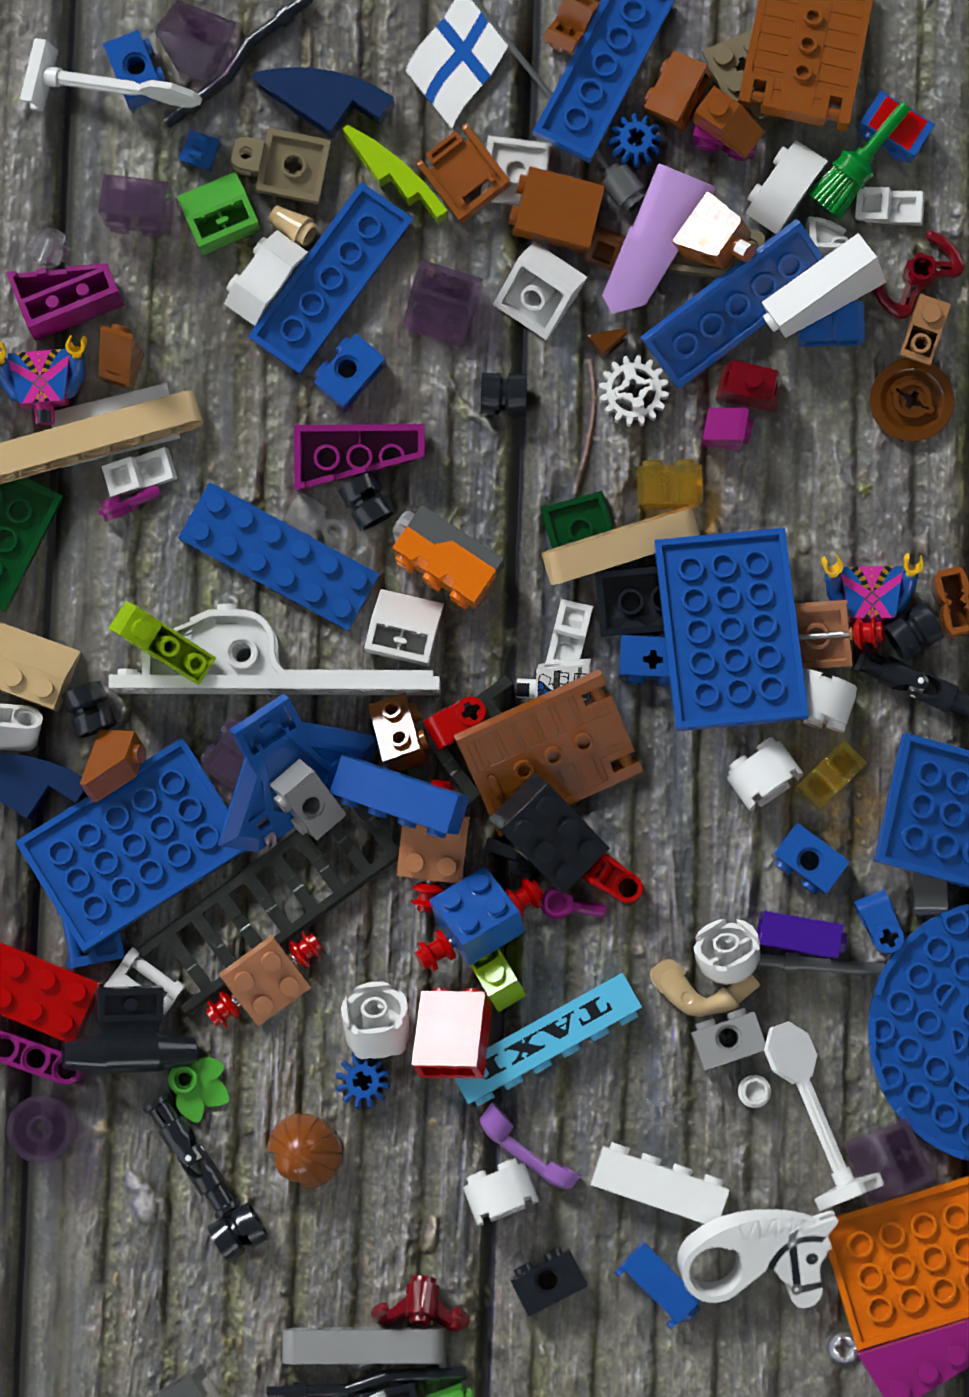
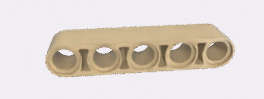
M688 506L547 550L541 553L550 585H555L655 554L654 540L700 536L692 506Z

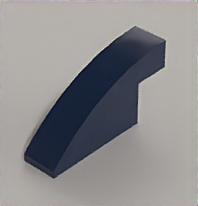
M286 67L258 71L252 76L254 87L331 139L334 138L353 109H356L381 126L395 106L392 95L356 77L335 71Z
M0 754V802L25 818L32 820L52 788L75 803L85 798L86 793L80 785L82 776L74 771L52 762L29 756Z

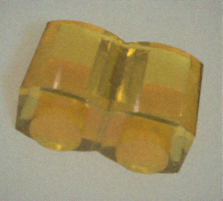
M692 459L676 460L675 465L670 466L662 465L661 460L643 461V466H637L636 468L637 509L702 507V465L694 464Z

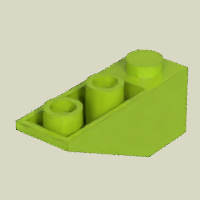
M127 601L124 602L108 628L197 685H200L216 659L215 656L143 609Z
M499 948L471 965L498 1012L527 996Z

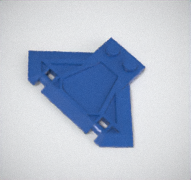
M282 694L231 728L229 731L244 757V762L218 845L259 852L267 846L264 838L270 833L274 832L275 836L280 838L293 829L294 826L290 820L294 816L290 811L285 813L273 799L277 794L270 784L300 759L315 771L330 792L341 755L355 757L372 763L378 745L376 735L301 722L290 698L285 694ZM332 794V796H333L335 799H337V798L339 797V796H337V795ZM264 818L266 819V821L260 824L259 826L256 825Z

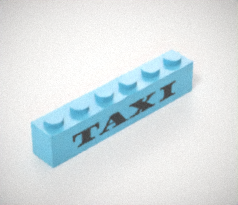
M621 973L488 1047L484 1079H454L467 1103L470 1104L475 1101L477 1106H480L494 1098L495 1096L492 1091L504 1085L506 1090L523 1082L524 1080L521 1075L533 1069L534 1073L537 1074L553 1065L550 1061L552 1057L562 1053L563 1057L566 1058L581 1049L579 1042L590 1037L594 1042L609 1034L610 1031L607 1027L619 1021L621 1026L636 1019L639 1017L636 1011L642 1008L624 974Z

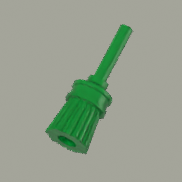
M901 101L863 148L858 147L855 152L843 150L838 160L832 163L834 167L806 193L831 215L841 220L860 188L863 190L868 180L874 177L871 163L874 161L873 155L911 111V108Z

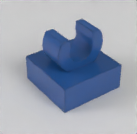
M189 130L179 159L180 163L211 172L221 144L220 139Z

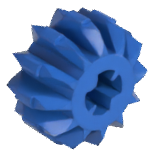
M633 113L630 123L626 118L621 117L619 119L620 127L612 126L610 133L614 137L608 139V146L615 148L612 151L614 159L623 156L621 165H628L630 160L633 161V167L637 170L639 169L640 160L649 166L652 164L651 156L658 157L661 150L657 146L663 143V137L656 135L659 131L658 124L648 127L650 117L645 116L642 122H638L637 114ZM636 136L635 140L638 137L641 138V145L635 146L636 143L633 146L630 145V137Z
M353 1054L352 1060L355 1067H352L345 1060L341 1063L342 1067L348 1071V1074L336 1073L335 1077L337 1079L346 1080V1084L337 1086L336 1090L341 1092L348 1088L349 1093L343 1098L345 1103H348L353 1096H356L355 1108H361L363 1098H366L368 1107L372 1108L374 1107V1101L371 1095L374 1094L380 1101H383L385 1096L378 1088H391L390 1083L380 1082L381 1077L390 1075V1070L378 1073L377 1069L383 1064L382 1059H378L371 1066V1058L364 1059V1064H361L360 1058ZM360 1071H363L365 1076L370 1075L372 1077V1083H368L370 1088L367 1090H363L362 1086H356L354 1083V1078H359L356 1074Z

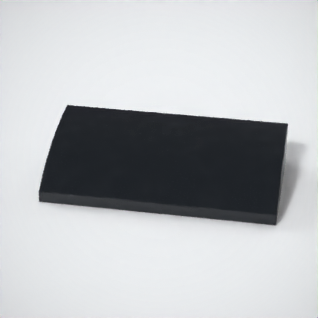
M656 564L609 568L595 572L601 637L664 631Z

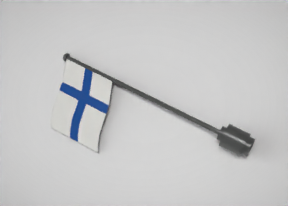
M454 0L445 17L419 45L406 68V73L452 130L464 107L490 79L508 48L549 99L553 94L479 0ZM597 149L595 156L606 169L603 174L605 179L602 185L605 186V190L621 209L625 208L628 213L634 211L643 203L646 195L644 192L645 186L627 164L619 166L616 163L611 166Z

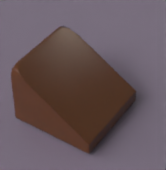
M598 226L594 231L591 245L584 261L612 272L626 236Z
M621 328L590 334L587 336V343L602 359H605L626 341L627 330Z

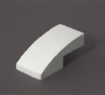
M865 187L863 190L860 188L856 199L855 219L882 224L923 226L925 194L923 191H891L889 187Z
M166 447L138 457L130 456L101 466L110 497L141 491L153 485H161L177 479L169 448Z
M561 599L546 663L578 660L581 658L593 606Z

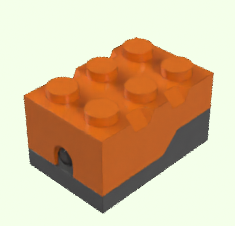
M421 505L416 513L405 511L393 528L395 544L392 548L395 560L397 561L396 564L410 574L414 570L423 574V582L433 590L439 592L441 588H444L450 592V600L464 610L468 606L476 610L504 568V559L424 505Z

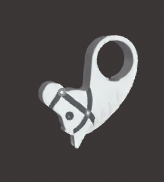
M776 1209L748 1210L718 1217L699 1227L681 1244L677 1262L687 1290L699 1300L710 1303L723 1302L737 1295L765 1271L773 1269L780 1279L785 1282L790 1298L797 1307L808 1308L814 1306L822 1296L820 1266L827 1255V1251L832 1249L828 1234L837 1225L838 1219L835 1217L834 1211L810 1216L800 1212ZM713 1247L736 1250L735 1266L723 1279L715 1282H703L689 1274L692 1261L702 1251Z

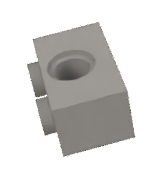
M300 759L270 784L277 794L273 798L274 801L285 813L291 812L294 818L290 822L302 835L308 832L313 838L318 840L347 815L315 771Z
M741 1008L727 1013L728 1020L716 1024L715 1019L712 1018L695 1024L697 1030L690 1033L704 1071L764 1051L765 1040L755 1012L747 1013L746 1008ZM725 1028L734 1030L737 1036L736 1043L728 1048L722 1046L719 1042V1034Z

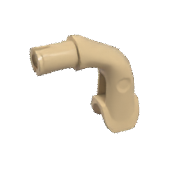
M664 959L650 970L651 981L658 991L678 1009L687 1015L696 1017L735 1011L740 1008L739 1003L761 986L751 974L747 979L731 984L726 989L723 987L713 996L705 998L694 990L684 976L687 974L686 971L674 960Z

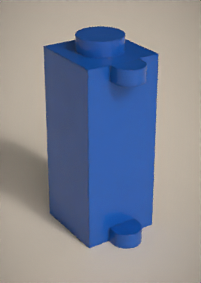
M644 1241L614 1271L618 1277L626 1271L672 1317L666 1324L670 1329L677 1323L679 1324L683 1319L689 1322L701 1309L697 1305L701 1300L694 1297L687 1290L684 1281Z

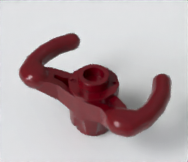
M927 231L925 239L942 249L949 257V262L936 261L933 256L923 254V252L916 253L912 259L907 261L903 269L902 278L905 287L901 300L898 303L888 296L884 285L873 290L879 304L898 319H905L912 314L916 297L941 277L957 278L965 269L962 255L956 246L945 236L935 231ZM910 289H912V290H914V291L912 292V294H911V296H910V298H909V297H908V294H909Z
M425 1275L410 1277V1283L406 1284L405 1298L391 1309L388 1303L382 1302L375 1305L371 1310L372 1320L380 1326L387 1327L393 1326L395 1323L405 1319H410V1323L414 1325H429L431 1320L438 1322L448 1331L458 1332L466 1329L470 1323V1317L465 1311L460 1308H454L450 1312L438 1300L439 1286L436 1285L437 1279Z

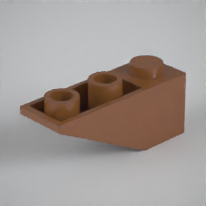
M112 324L111 328L101 326L98 376L102 382L133 391L145 354L135 336L130 334L131 330L118 324Z

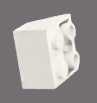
M380 589L364 649L366 653L429 667L444 603Z

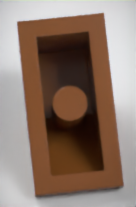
M715 86L712 87L694 114L693 123L745 159L765 132L740 103Z
M99 729L80 781L81 787L91 802H99L137 777L140 765L145 761L146 748L135 731Z

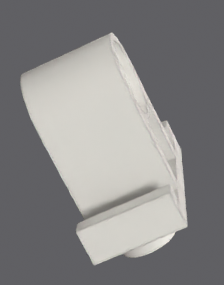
M0 704V750L29 751L34 749L37 745L41 729L42 714L31 706Z

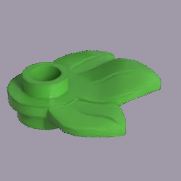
M210 1057L201 1058L195 1064L172 1068L169 1073L168 1083L172 1091L177 1094V1108L181 1114L193 1122L199 1123L201 1121L205 1106H221L230 1101L226 1086L218 1079L225 1068V1065L219 1060ZM182 1073H188L191 1076L189 1085L185 1086L180 1083L179 1077Z

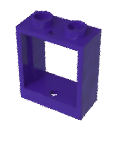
M762 911L759 914L757 926V944L764 947L833 959L838 958L839 953L845 952L848 933L843 932V924Z

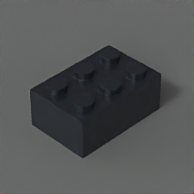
M536 773L489 818L496 828L563 895L610 849L553 787Z

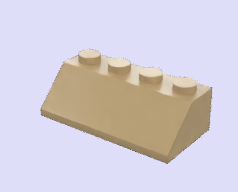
M0 622V692L59 712L63 703L61 695L67 692L81 651Z

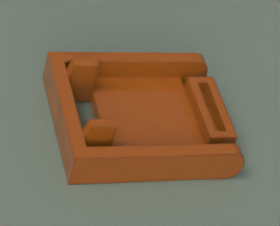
M467 123L462 126L464 133L469 136L466 141L455 130L426 153V156L434 165L431 169L428 168V165L422 159L416 162L462 224L513 184ZM490 180L493 186L468 205L464 199L486 181Z

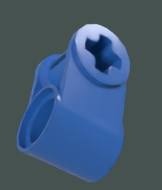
M882 889L854 901L858 916L864 928L867 929L876 950L887 955L899 950L903 945L904 935L886 891ZM887 930L888 934L894 933L897 937L893 941L894 947L892 948L888 944L882 945L880 943V939L884 936L883 931Z

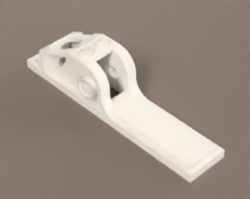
M217 604V609H209L190 617L189 622L173 628V630L216 657L200 685L195 684L142 651V675L137 672V669H118L117 675L109 674V688L116 694L398 695L405 692L407 696H441L440 677L434 676L433 670H284L279 660L278 639L268 622L253 611L238 609L236 604ZM245 649L251 650V657L247 661L237 662V655L240 651Z

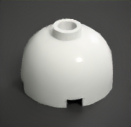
M726 919L716 920L707 924L696 935L694 954L697 964L703 974L716 983L734 984L743 981L755 971L759 963L760 945L757 944L758 933L752 925L743 920L736 919L737 924L726 923Z

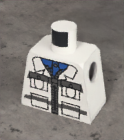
M591 659L538 664L536 679L517 678L516 698L534 699L589 674ZM589 693L582 695L583 701L589 699Z

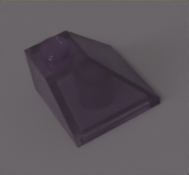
M177 0L156 26L154 33L178 72L188 75L193 80L208 83L221 64L235 30L236 22Z

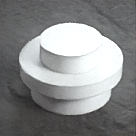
M749 1075L740 1082L738 1096L746 1106L759 1108L770 1099L771 1087L764 1077Z

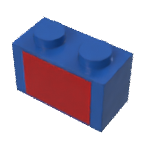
M880 91L858 126L857 131L861 133V138L868 142L900 102ZM911 109L882 144V147L889 150L888 154L896 161L901 163L906 161L912 164L932 133L935 124Z

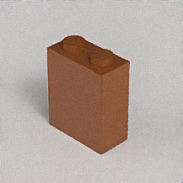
M530 166L526 175L520 174L515 193L521 194L518 206L513 205L508 220V224L513 225L511 235L586 254L591 245L605 186Z

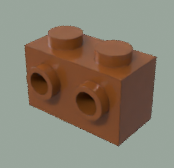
M674 50L670 58L665 59L659 72L660 77L655 87H651L648 90L644 108L651 118L684 132L714 75L707 64Z
M404 692L368 705L382 760L388 769L400 772L429 762L426 749L430 748V743L425 730L420 731L418 721L423 720L417 702L412 703Z

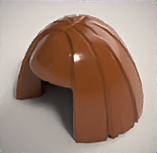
M296 1113L285 1117L274 1127L267 1143V1152L275 1155V1167L282 1177L293 1182H300L304 1189L320 1187L334 1177L342 1161V1155L340 1154L342 1145L339 1136L335 1134V1130L331 1125L313 1114L302 1113L301 1115Z

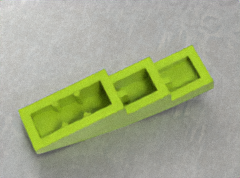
M349 125L343 128L345 139L380 188L391 181L408 206L420 200L437 225L448 219V210L428 185L401 159L380 143Z

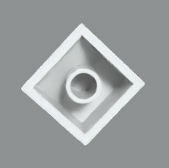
M533 242L517 259L493 305L547 340L574 302L587 276L536 242Z

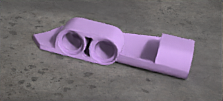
M658 163L634 225H631L602 295L612 314L647 304L678 252L672 240L706 192L713 195L715 186Z

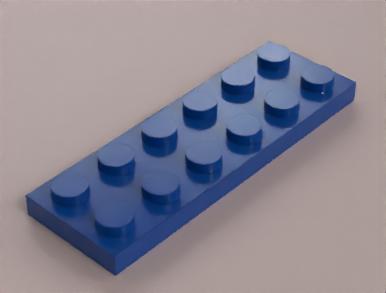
M602 0L539 118L532 135L590 163L675 0Z
M361 182L255 325L248 338L301 376L414 222L413 218Z
M795 219L758 247L750 261L743 262L741 260L640 338L671 382L679 390L765 325L766 322L763 315L767 312L762 302L824 257L801 222Z
M211 482L207 485L178 537L180 541L348 632L380 576L379 573Z

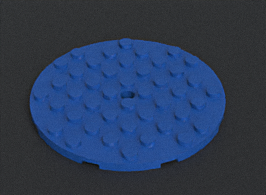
M969 904L957 906L927 920L904 939L903 945L899 950L892 953L875 985L870 1002L867 1025L869 1056L873 1072L891 1108L908 1128L925 1142L947 1154L969 1161Z

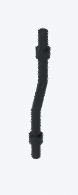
M294 0L288 6L282 5L273 12L274 16L245 37L223 73L197 92L202 98L201 105L234 80L256 45L281 26L285 28L295 21L294 17L312 4L313 1ZM201 105L192 108L178 106L162 119L170 129L189 114L191 116L196 114L202 107Z
M439 1364L426 1365V1368L385 1369L346 1384L306 1385V1382H293V1385L267 1386V1397H349L385 1383L426 1382V1385H440V1381L466 1380V1367L439 1368Z

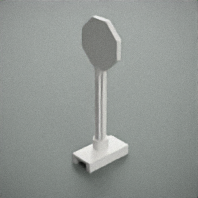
M34 38L20 96L21 101L31 103L30 108L32 110L44 111L49 87H60L61 85L125 95H145L169 105L188 108L201 105L202 98L195 91L170 82L149 80L140 85L134 81L63 71L62 68L54 67L58 50L47 40Z
M790 1021L770 1028L764 1052L772 1071L791 1084L797 1085L833 1170L831 1175L836 1187L815 1198L819 1211L883 1186L884 1182L879 1172L854 1179L850 1167L845 1165L810 1081V1077L813 1076L817 1053L809 1034Z

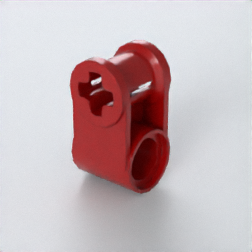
M469 696L433 714L422 723L438 750H442L456 742L455 734L484 722L486 708L480 699ZM467 704H471L472 707H480V710L477 711L478 718L476 720H472L470 717H463Z
M606 853L581 877L595 888L608 893L624 904L637 902L643 893V884L640 878ZM605 864V867L603 868L599 876L596 877L601 867ZM622 881H634L638 886L637 893L632 897L622 896L619 892V885Z

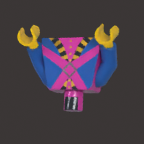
M70 335L65 344L66 349L8 353V359L5 358L6 344L0 340V348L2 350L0 352V386L11 401L19 403L23 409H35L36 425L48 426L55 424L54 407L68 406L69 399L76 396L86 377L85 355L82 352L87 346V338L82 336L81 346L77 347L73 345L72 335Z
M909 553L904 555V571L903 566L843 567V562L838 554H836L837 562L833 566H828L825 556L821 559L822 566L826 572L827 597L830 601L848 600L850 622H855L858 617H861L864 623H870L873 616H876L877 622L893 621L896 615H900L905 611L913 598L918 574L924 567L922 555H920V560L917 564H909Z

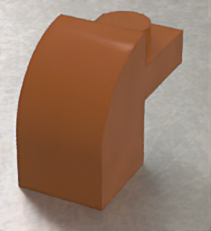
M563 0L556 19L547 28L543 40L553 49L573 56L600 2L595 0Z

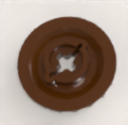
M902 359L885 367L876 377L870 391L869 405L872 417L878 423L879 428L883 429L890 437L897 438L902 442H918L928 440L946 426L954 408V392L947 376L934 364L931 363L929 366L911 359ZM912 393L918 395L916 401L920 403V406L913 405L909 409L905 406L906 400L903 396H910Z

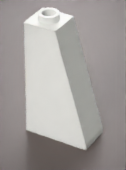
M858 233L764 300L762 304L767 312L763 315L765 322L773 332L779 329L783 336L787 338L886 283V279L877 256Z

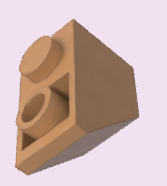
M920 294L908 323L899 355L930 366L951 304Z

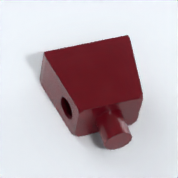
M731 361L722 368L715 400L775 413L782 384L779 371L749 363Z

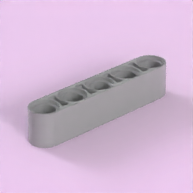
M317 1327L282 1329L283 1364H423L445 1362L444 1327Z

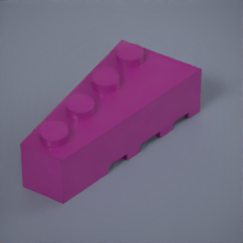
M425 424L294 425L295 491L426 458Z
M969 1318L854 1351L882 1397H921L969 1368Z

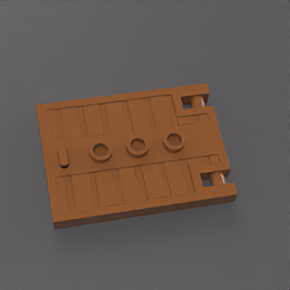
M758 0L737 102L745 110L748 109L749 103L761 105L760 113L821 127H823L825 120L837 122L836 130L847 132L873 0ZM757 87L765 90L763 93L759 91L752 90V88ZM828 105H838L840 106V109L828 107Z
M599 669L454 735L490 817L534 773L548 782L571 805L643 772L637 757H631L630 753L635 751L612 695L608 690L603 691L602 686L607 683ZM590 692L592 697L583 701L582 695ZM618 759L620 763L611 767L610 762ZM494 825L499 837L503 836V834Z

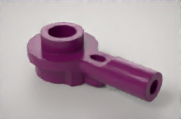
M153 485L138 491L136 496L122 501L119 495L102 501L103 508L97 511L99 515H103L105 522L132 512V510L139 508L138 505L161 497L158 486Z
M555 887L547 889L544 892L545 897L541 899L543 904L541 910L551 919H562L571 912L602 918L605 916L606 905L574 900L568 891L563 895Z

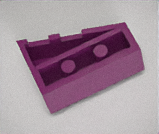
M107 263L68 266L66 269L47 271L44 268L36 269V272L27 273L6 272L27 328L35 341L125 305Z

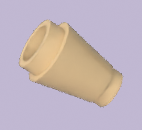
M276 206L268 218V222L278 231L302 247H307L313 241L318 230V226L313 223L312 218L280 206Z

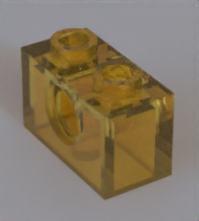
M843 740L794 789L818 811L867 762Z

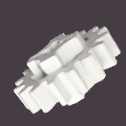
M638 355L635 363H630L628 357L624 356L622 366H619L615 361L611 363L613 373L604 371L602 377L608 382L599 383V390L606 392V394L599 397L600 403L609 404L605 408L606 415L613 411L616 413L614 422L618 423L622 418H625L627 427L631 426L633 420H637L640 426H644V417L648 416L649 419L654 421L656 419L654 410L663 412L665 406L660 400L668 399L669 393L661 389L668 386V380H659L663 370L659 368L653 371L651 369L653 364L651 359L644 365L641 364V357ZM636 371L647 375L650 379L645 380L636 375ZM623 374L624 381L621 386L612 389L615 380ZM630 385H634L636 390L641 389L637 398H633L632 393H626ZM655 393L653 402L647 408H644L646 397ZM624 403L631 408V411L621 408L618 404Z

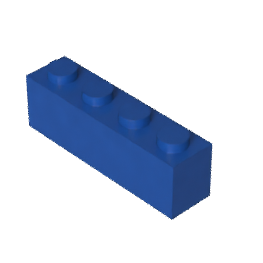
M341 755L330 790L331 794L340 797L339 803L358 808L360 803L369 807L368 813L382 818H387L388 814L397 816V823L411 828H416L417 824L428 827L426 833L445 839L446 834H459L470 799L469 796L355 757Z

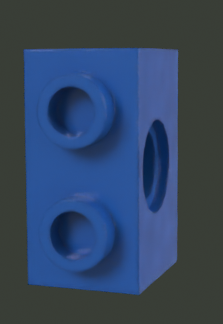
M139 30L103 43L117 79L134 81L140 85L149 80L166 82L161 67L154 69L150 58L156 55L149 37L142 39ZM135 64L145 65L144 71L138 75L129 73V70ZM123 94L130 111L156 101L145 95Z
M356 333L351 339L348 337L343 339L335 350L337 353L336 357L330 364L325 361L314 374L317 378L314 381L316 389L344 412L349 409L387 364L386 358ZM345 364H352L357 368L355 375L350 378L342 377L339 374V370Z
M798 822L794 824L771 855L777 859L774 863L776 867L789 876L792 872L803 879L800 884L814 895H817L819 891L822 894H827L850 863V861ZM804 852H810L816 856L817 866L814 870H805L801 866L800 857Z

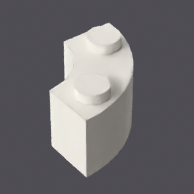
M797 140L789 149L783 146L773 161L776 167L763 186L757 183L748 196L747 200L751 202V205L745 214L777 234L788 223L806 196V192L812 188L828 161Z
M278 230L268 239L262 237L253 250V253L256 255L241 275L236 274L226 288L229 294L224 304L254 326L308 254L306 250Z

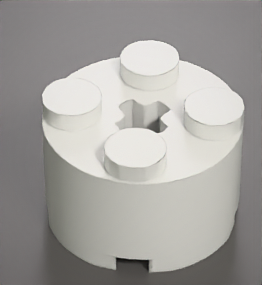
M803 668L809 713L808 719L804 720L803 723L817 729H822L823 724H826L827 728L844 733L856 698L857 687L835 676L831 679L822 676V672Z
M773 737L760 743L756 747L758 752L747 758L743 755L729 765L731 770L728 772L727 780L749 811H754L756 802L762 807L790 788L788 780L794 776L798 781L804 774L782 742H775Z
M368 982L356 987L354 993L348 999L346 996L341 1006L345 1037L348 1046L354 1051V1055L357 1058H384L391 1055H399L405 1051L406 1044L411 1035L407 1000L400 990L398 992L392 989L391 985L385 982Z
M516 1158L497 1165L499 1170L497 1172L486 1175L484 1170L466 1178L468 1184L463 1187L477 1226L484 1224L482 1220L484 1217L489 1216L491 1222L525 1209V1201L531 1199L533 1205L539 1202L525 1163L518 1164Z

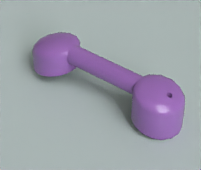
M491 1102L480 1117V1125L490 1139L525 1163L551 1185L561 1189H571L581 1177L577 1172L554 1161L547 1165L509 1136L514 1125L495 1103Z

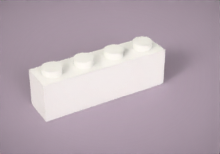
M611 1142L610 1148L602 1146L590 1182L592 1186L704 1224L721 1217L730 1191L728 1188L723 1187L724 1180L705 1174L704 1180L691 1176L692 1169L675 1163L672 1169L660 1165V1158L646 1153H642L641 1158L629 1155L630 1148Z

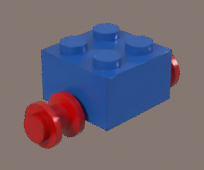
M486 867L481 868L429 900L435 920L447 936L441 930L435 932V940L428 945L423 941L418 942V951L414 952L418 962L423 969L429 967L434 972L438 969V961L444 957L451 961L456 959L453 949L456 948L469 966L525 933L522 918L525 917L524 909L531 905L537 909L542 907L541 899L545 897L544 893L535 880L530 882L527 878L521 880V889L516 892H512L509 889L504 891Z

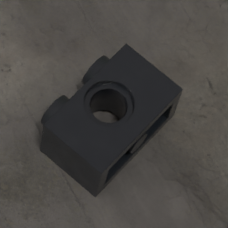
M559 1246L543 1255L545 1261L535 1266L530 1261L513 1270L515 1276L510 1278V1282L528 1317L588 1287L569 1248L563 1251ZM546 1270L554 1272L557 1276L556 1284L551 1288L540 1286L537 1279L541 1272Z

